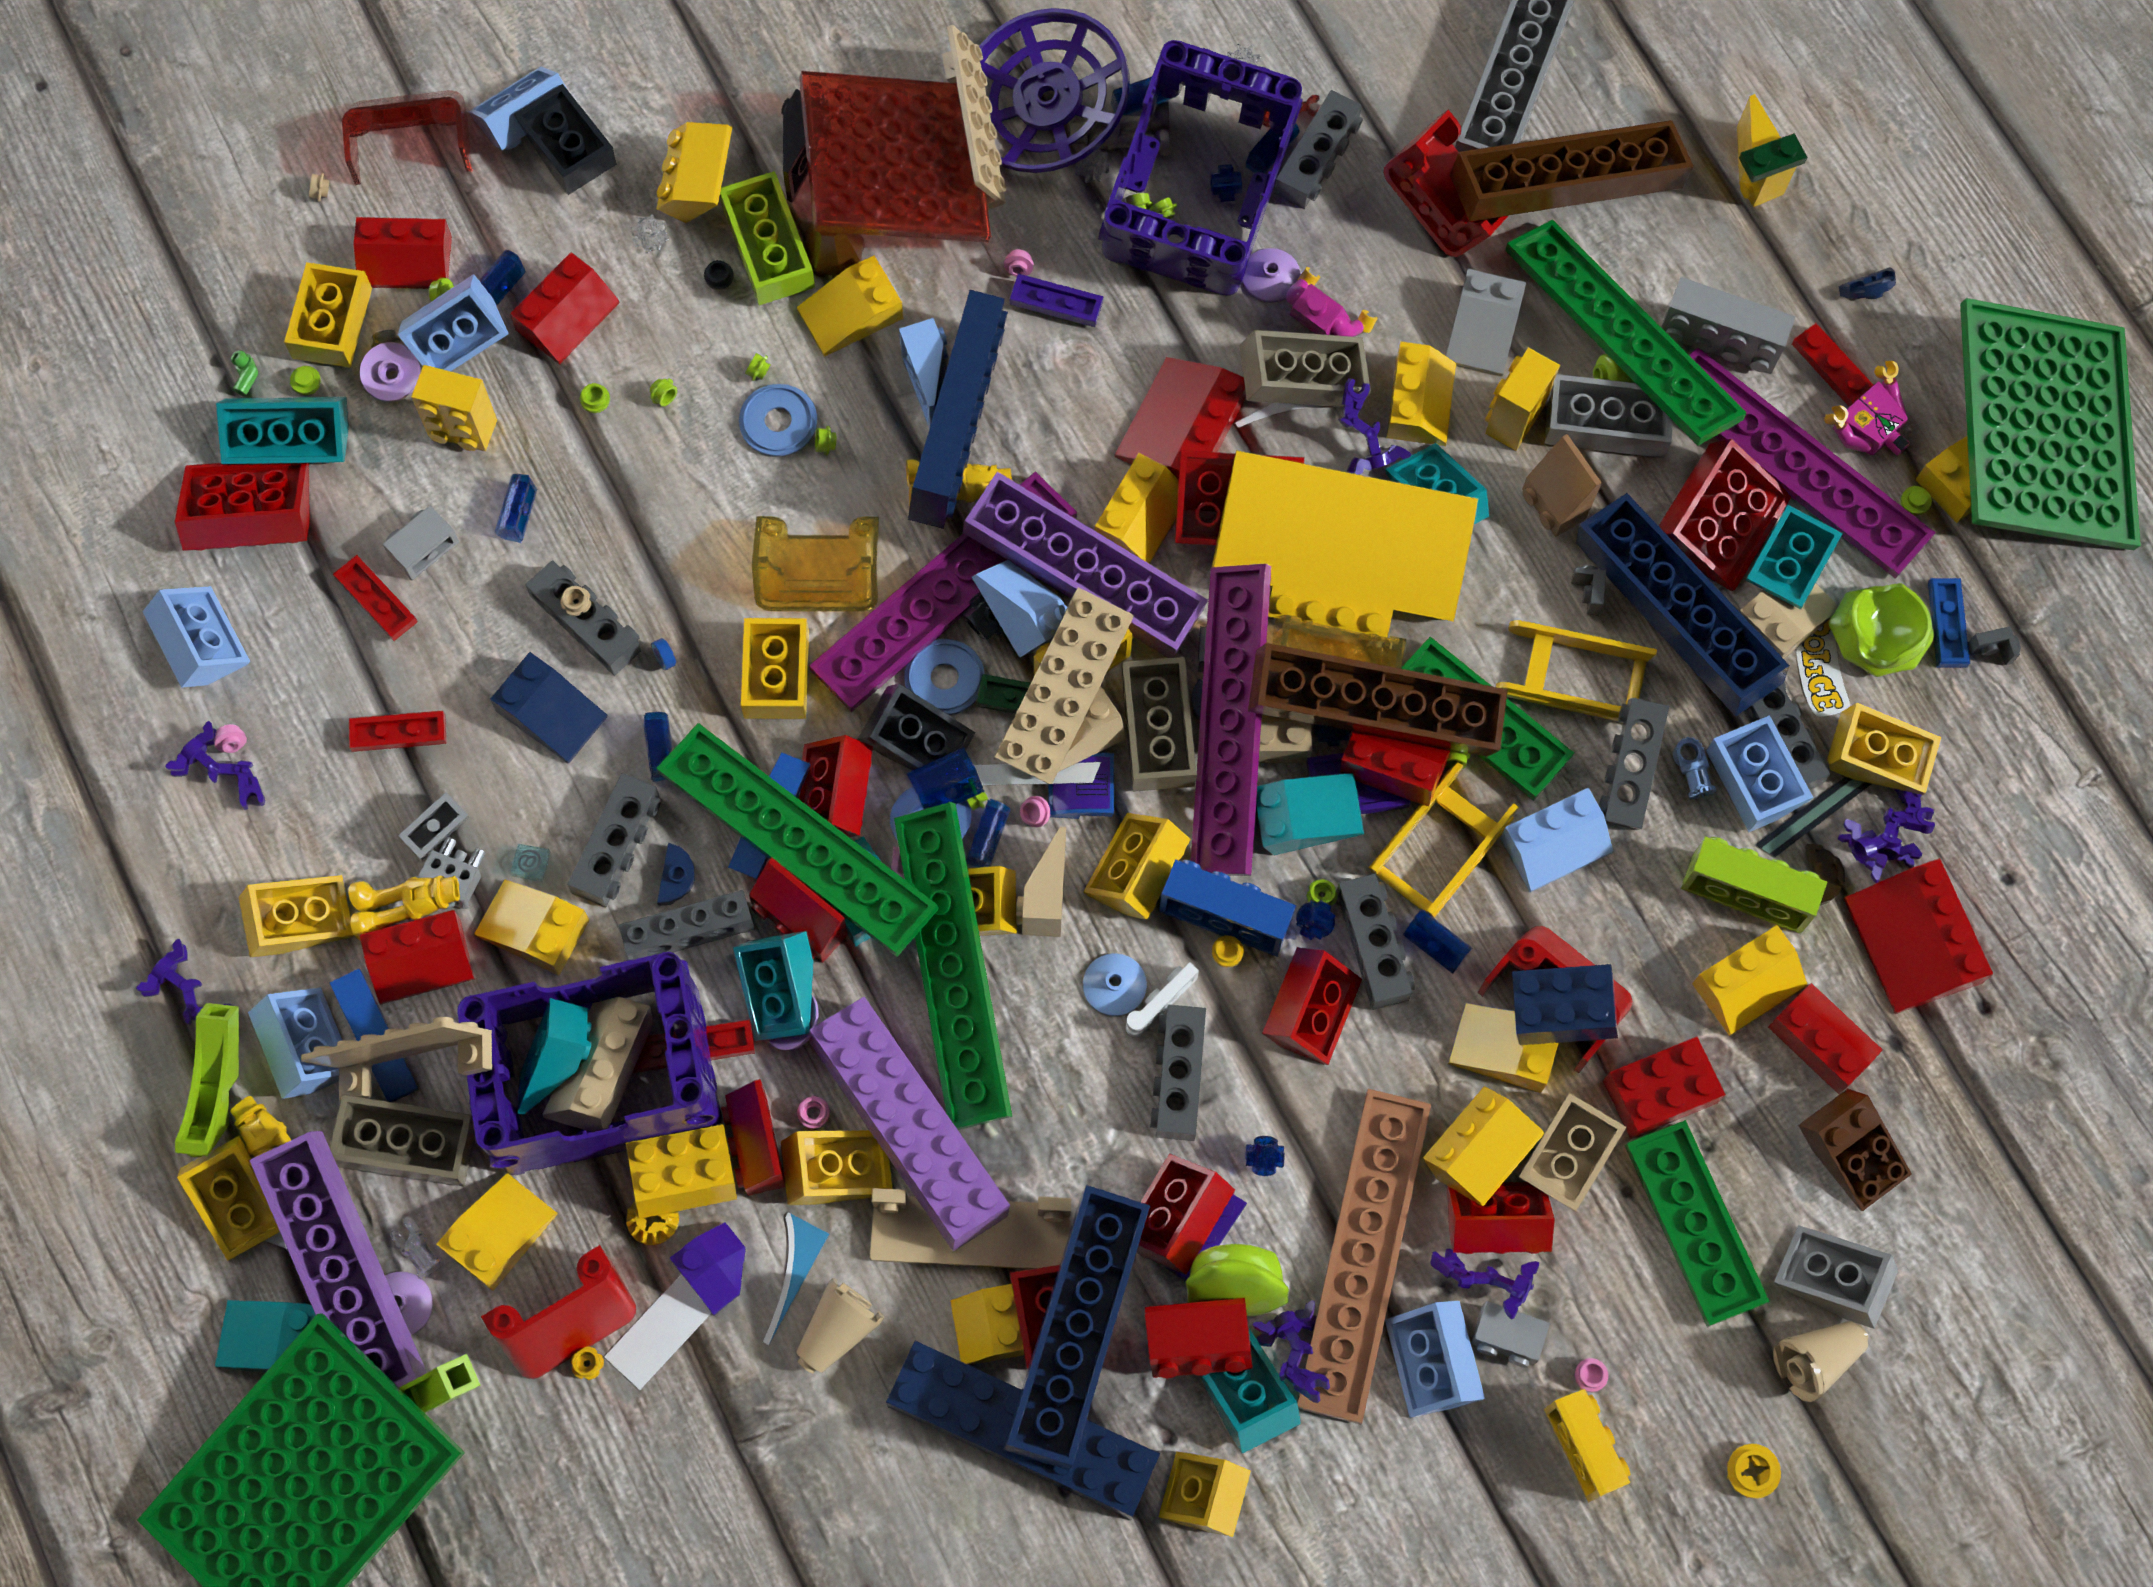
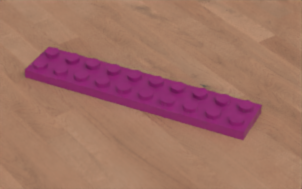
M1697 347L1690 354V357L1746 411L1743 421L1718 434L1715 438L1719 441L1732 438L1794 500L1826 525L1843 533L1841 537L1896 579L1931 540L1935 532Z
M1036 471L1020 484V486L1071 517H1077V511ZM963 533L810 664V671L852 713L912 661L919 652L929 646L961 618L960 615L970 607L969 601L980 592L972 578L974 575L1007 559Z
M1266 563L1211 567L1191 861L1199 864L1202 870L1210 873L1219 871L1228 876H1251L1262 714L1248 712L1256 650L1267 643L1271 566Z

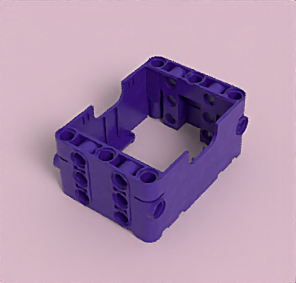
M1171 40L1165 43L1143 101L1141 116L1127 157H1124L1105 210L1104 220L1098 236V240L1102 241L1101 250L1105 258L1220 295L1230 296L1235 294L1242 283L1276 178L1303 102L1301 98V83L1293 77L1265 67L1256 66L1182 41ZM1185 86L1183 105L1204 112L1211 94L1220 96L1224 100L1230 99L1242 103L1238 123L1260 130L1266 113L1270 112V128L1273 132L1281 134L1282 137L1279 138L1280 145L1272 172L1269 171L1268 175L1261 172L1253 174L1238 216V224L1251 230L1247 242L1199 226L1195 228L1185 224L1182 225L1164 218L1162 214L1122 202L1126 189L1136 193H1141L1145 190L1154 166L1160 143L1156 138L1145 135L1159 93L1165 98L1172 99L1177 97L1182 87ZM1178 235L1182 238V241L1180 243H1172L1167 237Z
M663 952L600 967L602 975L589 980L551 988H543L538 986L536 982H530L470 995L460 1001L457 1009L459 1023L475 1022L478 1024V1028L492 1030V1070L467 1075L470 1096L469 1104L474 1123L477 1144L489 1155L490 1167L502 1168L510 1175H521L530 1170H540L570 1161L579 1162L627 1151L626 1143L720 1125L722 1114L707 1040L705 1015L701 1005L699 990L690 976L687 961L680 960L672 952ZM655 992L658 1014L662 1015L667 1044L665 1056L674 1105L624 1116L625 1120L610 1123L608 1129L600 1131L580 1130L576 1136H564L559 1131L522 1139L524 1138L521 1114L517 1113V1109L504 1096L502 1084L503 1081L510 1080V1077L515 1076L511 1051L504 1044L507 1040L508 1032L503 1024H512L542 1017L550 998L588 1008L589 1012L592 1003L616 997L629 998ZM674 1032L679 1039L673 1038Z

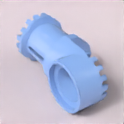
M1693 737L1683 738L1673 750V759L1680 766L1682 774L1686 775L1690 789L1688 793L1689 799H1699L1700 795L1704 798V794L1706 796L1714 794L1716 787L1711 785L1707 771L1709 763L1702 743H1699V740H1695ZM1688 745L1694 748L1696 758L1694 760L1684 759L1680 754L1682 746Z

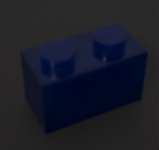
M964 748L907 773L913 792L923 810L948 802L958 804L985 792L977 770Z

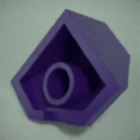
M726 1222L695 1237L670 1257L673 1265L713 1315H716L740 1295L746 1247Z

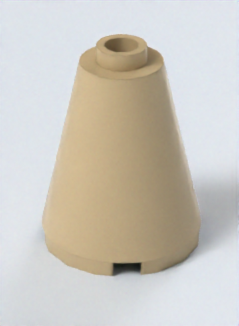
M832 1278L827 1284L796 1351L800 1357L797 1362L812 1374L816 1370L823 1373L877 1328L885 1319L880 1311L874 1315L869 1310L872 1304L854 1289L843 1282L837 1287L836 1278Z
M1847 1321L1784 1338L1778 1342L1779 1345L1774 1347V1363L1782 1379L1788 1377L1793 1384L1789 1388L1791 1392L1803 1401L1812 1402L1819 1399L1867 1350L1868 1334L1861 1325Z

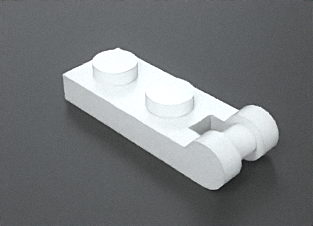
M1190 962L1183 969L1178 966L1168 976L1167 981L1169 983L1161 991L1156 988L1146 998L1145 1003L1147 1005L1141 1011L1129 1013L1126 1022V1032L1132 1037L1141 1036L1160 1017V1014L1167 1010L1168 1004L1172 1005L1197 980L1199 970Z

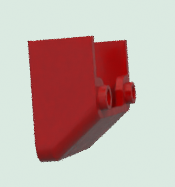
M1535 926L1529 929L1511 947L1486 977L1478 994L1483 997L1510 963L1521 971L1535 970L1539 965L1544 969L1592 966L1595 964L1549 928ZM1614 980L1618 1026L1630 1011L1633 1001L1628 990ZM1607 1039L1596 1040L1574 1068L1578 1074Z

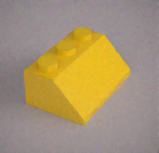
M686 122L669 133L667 138V156L662 164V182L657 189V210L684 223H688L718 205L732 132L731 126L727 124Z
M1400 341L1396 356L1386 438L1426 444L1437 443L1440 446H1446L1456 363L1430 345Z
M1138 453L1097 521L1094 531L1150 564L1176 520L1178 479L1166 466Z
M1126 813L1083 893L1126 916L1147 920L1165 887L1175 859L1179 861L1182 858L1191 839L1169 819Z
M1778 925L1700 973L1692 983L1729 1036L1808 985L1797 951Z
M1484 1086L1426 1153L1423 1159L1437 1180L1479 1205L1484 1206L1540 1140L1544 1132L1508 1098Z
M1583 1389L1559 1398L1544 1408L1588 1503L1630 1483L1628 1476L1631 1475L1629 1467L1623 1457L1618 1458L1612 1446L1615 1444L1614 1436L1607 1425L1603 1427L1597 1415L1600 1413V1408L1592 1394L1588 1396L1586 1390Z

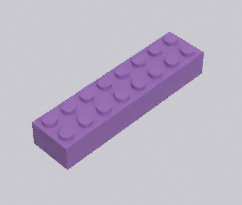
M996 472L964 521L962 533L1003 558L1010 560L1021 569L1072 599L1076 589L1079 587L1133 614L1134 617L1128 628L1132 636L1167 658L1175 657L1208 602V599L999 472Z
M862 997L810 1029L811 1046L953 1252L1008 1217L1010 1204L865 997Z
M310 1131L249 1160L315 1314L323 1313L398 1387L426 1374V1369L323 1132Z

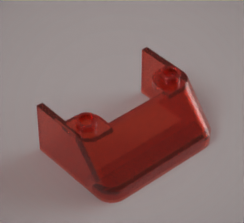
M447 90L362 100L353 103L343 115L342 129L345 162L354 184H361L357 137L371 131L430 124L442 126L456 125L458 148L467 172L472 171L467 109L463 96L457 91Z

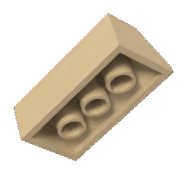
M621 997L592 1003L587 1021L592 1023L587 1040L591 1041L589 1056L586 1061L581 1060L576 1073L553 1091L543 1113V1118L590 1132L609 1128L654 1024L649 1005Z

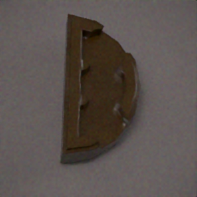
M1806 844L1805 851L1809 870L1816 873L1820 877L1819 879L1827 881L1820 903L1821 906L1829 903L1839 894L1845 882V870L1840 858L1834 856L1829 850L1824 849L1822 845Z

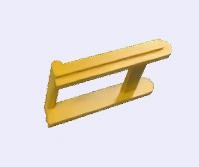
M1513 620L1510 621L1508 627L1511 633L1534 639L1525 685L1498 682L1496 687L1508 689V698L1618 721L1621 706L1543 690L1552 644L1556 643L1634 660L1626 704L1631 698H1640L1646 663L1656 656L1657 649L1536 623Z
M1459 762L1440 779L1430 805L1420 804L1368 867L1373 874L1376 873L1378 878L1431 918H1435L1499 839L1505 827L1511 824L1514 820V814L1519 809V806L1512 804L1499 822L1496 823L1449 788L1464 767ZM1438 803L1485 839L1432 903L1384 865L1433 805Z

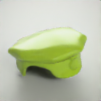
M1902 583L1873 586L1847 592L1828 622L1843 658L1875 677L1915 669L1934 638L1932 619L1927 606L1916 593Z
M1226 1244L1203 1250L1193 1261L1190 1277L1186 1281L1188 1303L1245 1298L1247 1316L1263 1315L1288 1303L1289 1289L1283 1282L1282 1269L1277 1255L1272 1251L1257 1246Z

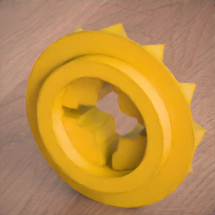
M634 1201L631 1207L627 1209L626 1224L630 1234L638 1242L646 1245H658L670 1239L677 1230L679 1212L657 1215L665 1223L653 1222L648 1228L647 1220L645 1218L639 1219L636 1202Z
M1746 1444L1732 1452L1726 1464L1727 1479L1734 1487V1491L1739 1492L1746 1498H1763L1768 1496L1777 1488L1781 1479V1467L1777 1457L1771 1450L1759 1444ZM1748 1462H1752L1754 1467H1766V1470L1761 1471L1757 1475L1758 1481H1754L1752 1476L1741 1475L1744 1470L1749 1468Z

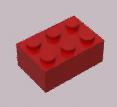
M1697 1036L1613 1070L1603 1080L1622 1123L1626 1126L1630 1139L1718 1104L1726 1095Z
M1169 1153L1141 1200V1203L1150 1205L1137 1253L1186 1275L1234 1194L1235 1189L1216 1171Z

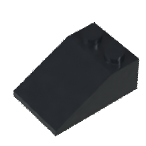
M563 84L514 114L518 124L550 173L568 195L617 165L613 146Z
M795 89L791 98H786L781 109V114L783 115V176L787 201L792 203L831 134L828 102L798 89Z
M895 684L886 687L857 740L873 746V750L882 756L935 782L948 784L976 732L901 684Z

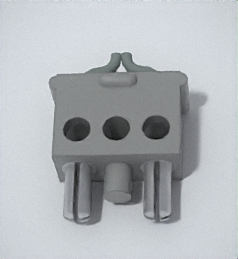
M446 837L439 852L431 850L421 872L415 877L434 878L441 875L444 878L456 876L459 882L460 899L449 903L446 909L453 906L468 909V902L481 878L478 867L485 852L482 849L476 848L467 864L464 862L467 853L462 850H457L453 858L449 857L456 844V840Z

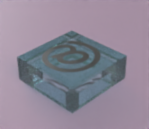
M518 844L511 869L512 877L543 882L551 853L550 850Z

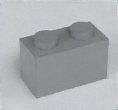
M430 505L425 510L416 512L410 519V522L403 528L393 531L387 537L383 546L388 556L411 580H414L458 544L459 540L454 529Z
M445 792L398 836L423 860L431 850H434L469 816Z
M1486 1301L1481 1307L1470 1343L1478 1346L1477 1351L1494 1357L1499 1353L1510 1357V1363L1528 1368L1529 1364L1534 1366L1539 1361L1550 1323L1517 1312L1514 1319H1510L1505 1313L1503 1306Z

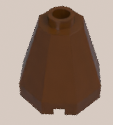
M825 209L815 216L806 230L803 246L815 275L825 277L826 274L832 275L835 278L848 267L862 261L865 243L861 234L839 210Z

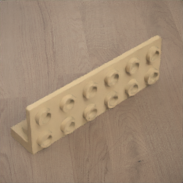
M950 25L947 27L951 51L942 54L946 80L950 84L957 83L974 177V181L965 184L969 211L976 215L1006 204L1004 192L1007 188L999 168L1002 160L994 140L997 138V132L990 118L992 105L986 96L985 87L988 83L986 75L981 68L980 61L983 60L982 51L979 45L974 44L968 39L964 32L958 30L954 25Z
M1079 587L1076 589L1016 715L993 758L994 760L1002 764L1007 763L1047 784L1053 783L1132 622L1133 614Z
M437 1017L433 1019L431 1024L412 1023L409 1024V1029L406 1030L387 1029L384 1031V1035L381 1036L374 1034L363 1035L360 1041L342 1040L338 1041L335 1047L317 1046L314 1047V1052L302 1054L301 1062L339 1068V1101H341L342 1095L369 1098L372 1097L373 1064L458 1045V1074L471 1075L492 1070V1030L478 1028V1024L475 1022L454 1023V1019L451 1017Z
M873 1188L870 1259L880 1262L1036 1269L1060 1265L1070 1233L1071 1198L1038 1196V1203L1008 1201L1010 1204L1008 1217L953 1252L916 1197L907 1196L906 1190Z

